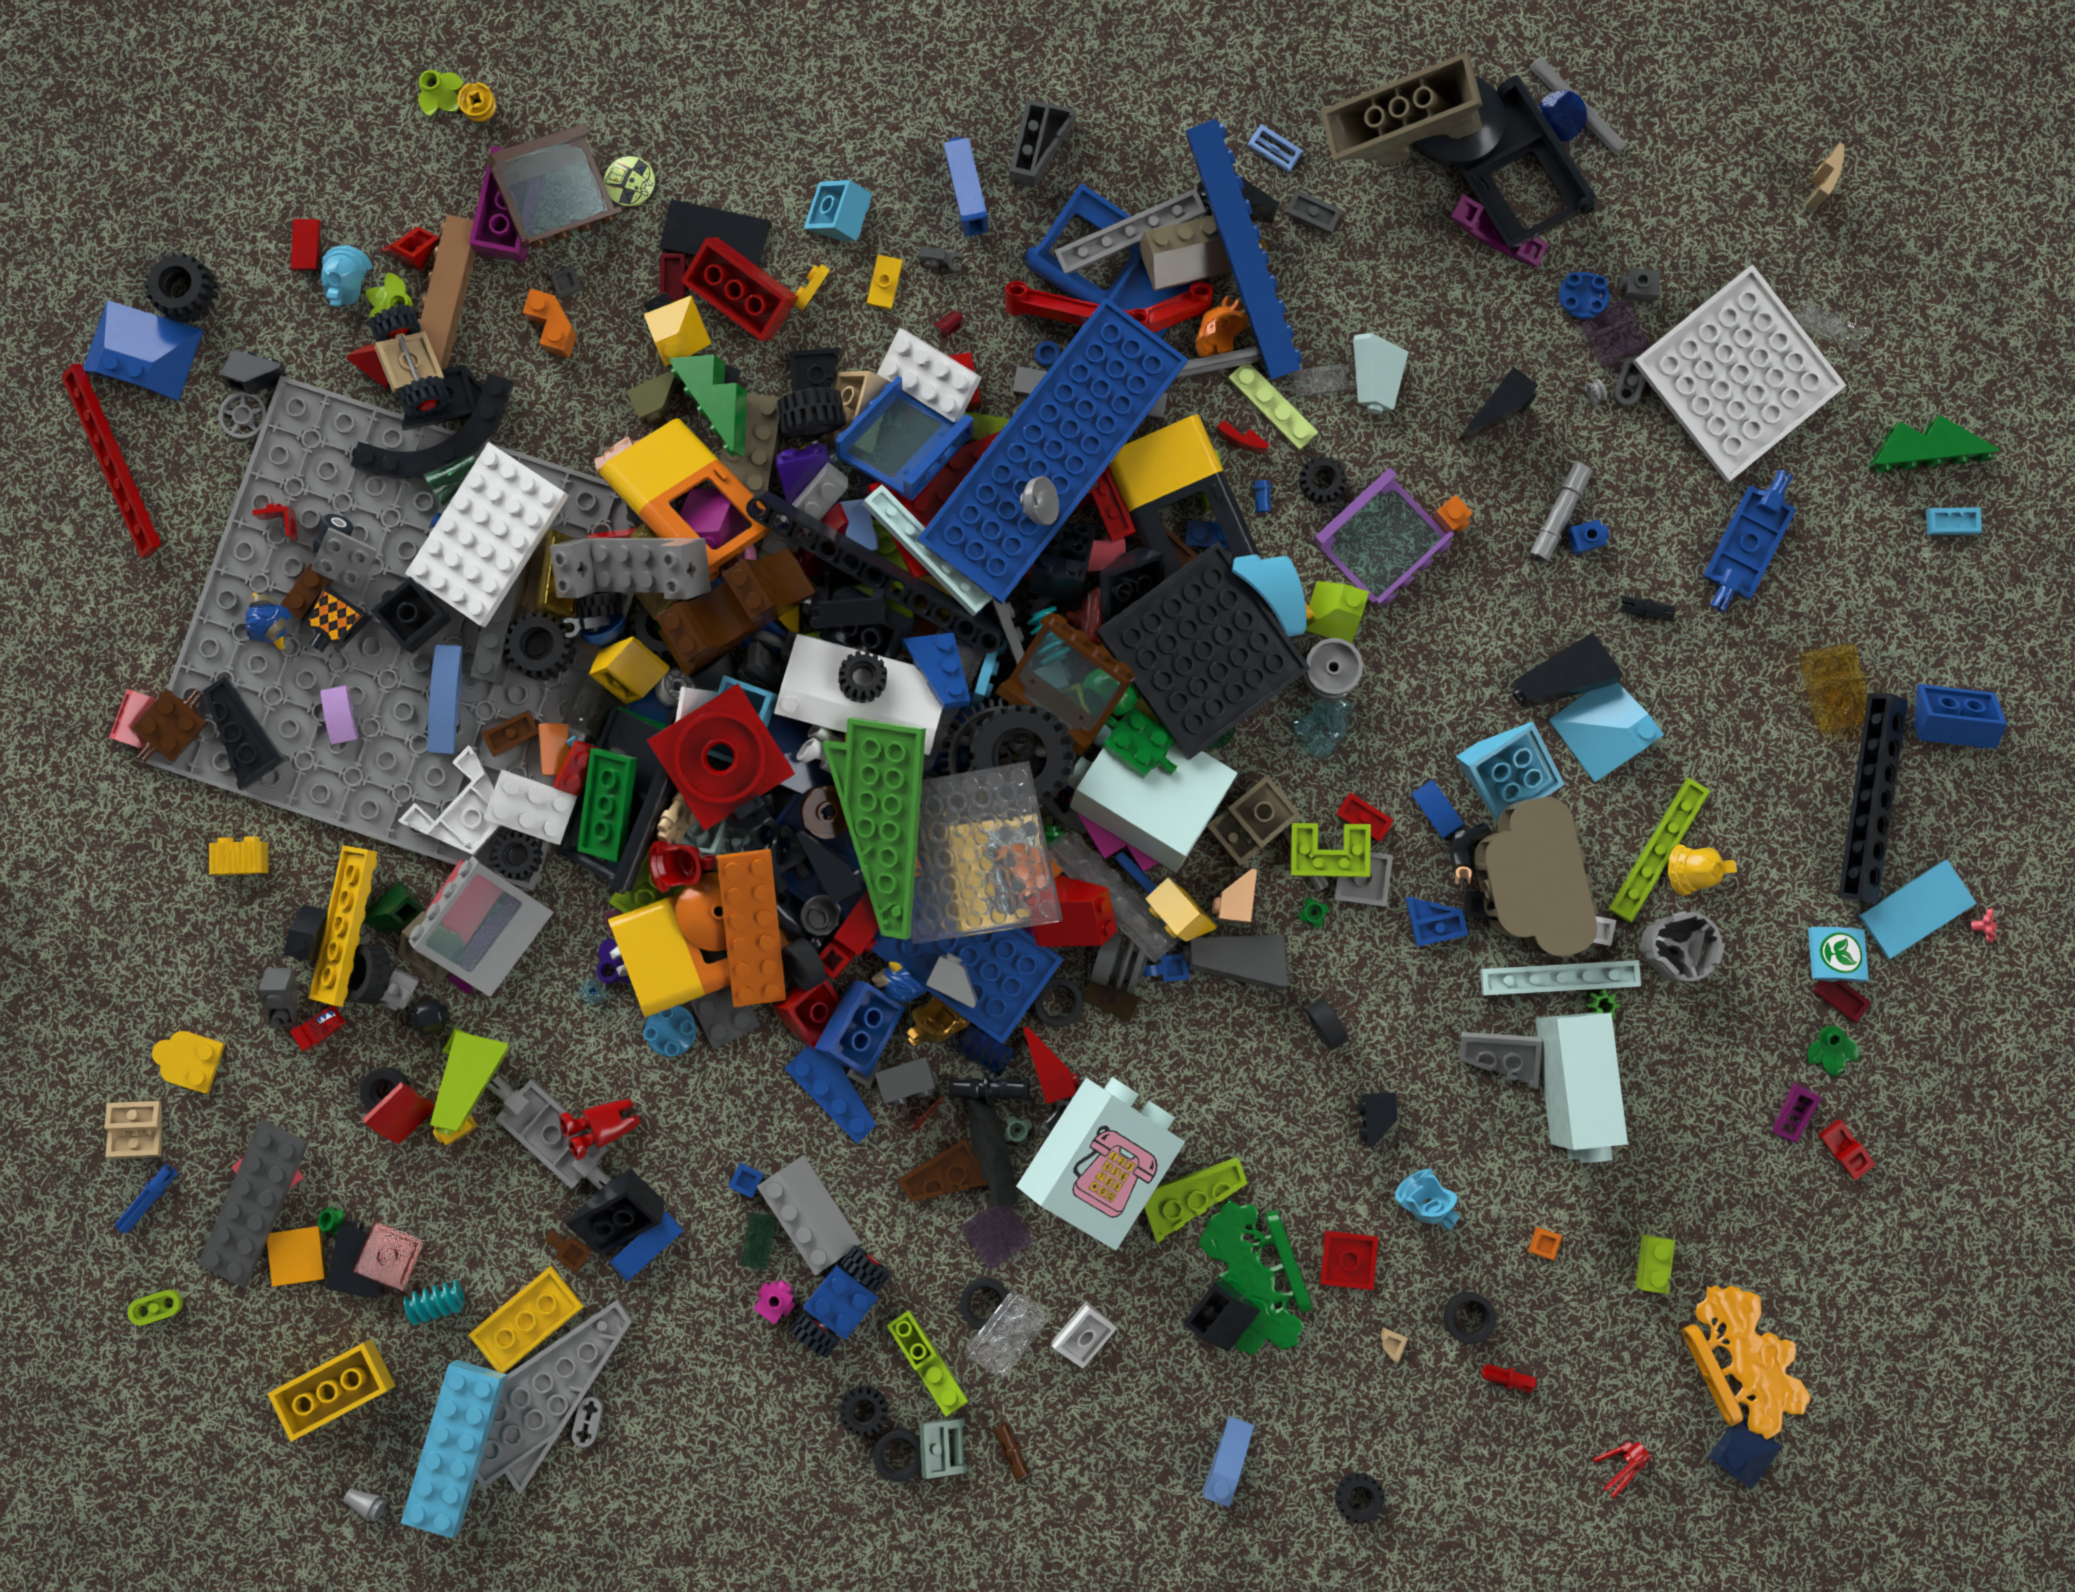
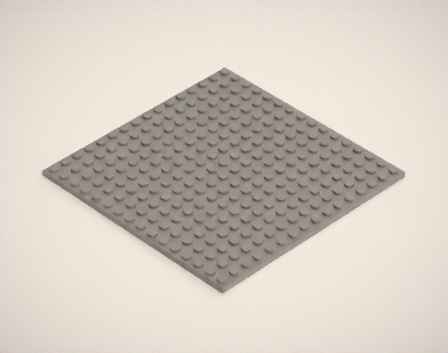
M280 375L167 689L179 698L186 700L195 688L200 693H203L204 689L221 677H228L279 750L285 762L245 790H239L235 773L228 761L227 751L219 737L220 732L212 718L204 696L194 707L198 714L208 722V725L175 762H171L164 755L155 751L146 761V764L457 865L463 859L469 861L474 856L482 865L508 882L534 890L551 842L532 836L541 845L539 848L543 851V855H541L543 862L539 864L538 868L540 869L538 872L533 873L534 876L527 877L525 880H514L504 877L503 874L496 870L497 867L492 862L494 861L492 852H495L493 847L500 842L498 840L500 837H505L507 833L520 831L501 826L477 854L472 855L406 826L398 820L414 803L418 804L434 820L445 811L471 782V779L452 763L468 745L476 752L494 787L501 770H505L555 788L553 783L557 776L545 777L542 775L539 736L497 757H493L481 733L530 710L538 727L542 723H568L569 739L575 735L577 739L586 742L604 690V686L589 675L597 652L602 648L585 642L578 632L574 636L575 643L573 644V647L576 648V653L571 654V658L574 660L572 664L567 663L565 667L568 670L565 673L560 671L558 673L559 677L555 679L549 677V680L546 681L539 678L538 680L532 679L512 666L513 663L509 661L503 686L477 681L471 678L470 674L482 626L423 586L450 617L451 621L413 654L404 650L370 610L409 578L405 572L432 532L433 528L430 524L433 517L438 512L444 513L488 442L485 441L476 454L459 466L431 477L396 479L362 471L350 466L358 441L392 451H417L442 443L456 432L436 425L403 431L401 423L404 415ZM493 444L569 495L534 550L519 617L527 618L526 613L530 612L537 615V612H544L546 615L551 614L559 620L563 617H575L574 598L556 597L550 545L574 538H587L589 534L636 528L629 518L626 508L627 504L601 478ZM279 503L282 506L287 505L295 510L298 541H293L286 537L284 517L260 520L253 516L252 510L266 508L267 504ZM337 514L345 517L353 525L351 537L378 549L360 591H356L334 580L328 587L372 616V619L346 646L341 647L331 641L323 653L312 647L309 643L318 631L307 624L311 612L304 621L291 613V618L287 620L285 626L286 634L283 637V650L278 649L274 643L265 644L247 637L246 611L249 608L250 597L253 593L268 595L275 599L278 605L281 604L308 565L314 563L317 553L313 549L312 544L315 536L322 532L320 524L325 515ZM639 530L640 538H655V534ZM621 592L623 611L621 612L625 616L626 623L637 592ZM564 623L569 629H571L570 623ZM539 633L529 641L527 651L532 660L544 659L551 653L553 649L551 634ZM435 644L462 646V697L459 698V724L456 726V752L454 754L427 752L429 698ZM347 685L354 708L352 714L359 737L355 740L331 744L324 718L320 691ZM515 846L508 853V860L513 866H521L527 859V852L522 846Z

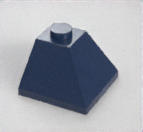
M1743 1417L1742 1422L1729 1426L1708 1457L1752 1490L1782 1449V1446L1772 1438L1765 1439L1762 1434L1750 1431L1747 1424L1748 1420Z

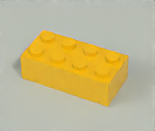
M370 1339L267 1394L290 1442L390 1390L395 1387V1383L373 1339Z

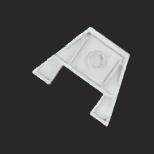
M468 745L452 763L471 779L470 784L436 820L418 804L414 803L398 821L472 855H476L502 825L483 819L495 787L476 752Z

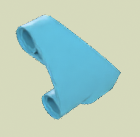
M1258 555L1236 557L1233 562L1232 572L1250 584L1265 599L1276 615V621L1288 637L1302 635L1306 630L1305 599L1299 576L1289 557L1279 556L1261 559Z

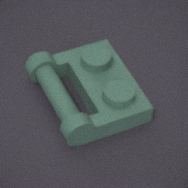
M953 1417L919 1423L922 1478L930 1479L967 1472V1463H964L962 1429L965 1426V1417ZM948 1429H952L954 1463L951 1465Z

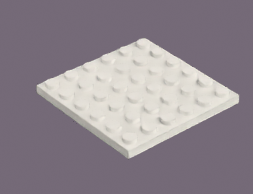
M1753 265L1746 268L1633 361L1636 368L1726 483L1734 479L1847 386Z

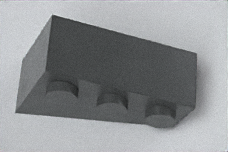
M1031 99L1026 100L1009 170L1010 182L1035 187L1075 124L1076 109Z

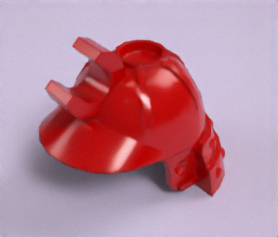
M656 841L649 850L648 864L652 880L656 887L664 893L673 886L697 884L703 870L714 869L716 858L715 855L702 856L697 847L688 844L672 845V843H666V841Z

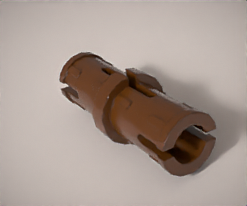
M1008 1422L992 1429L1000 1444L1002 1458H1005L1009 1464L1014 1479L1027 1475L1030 1470L1022 1457L1020 1443L1017 1444Z

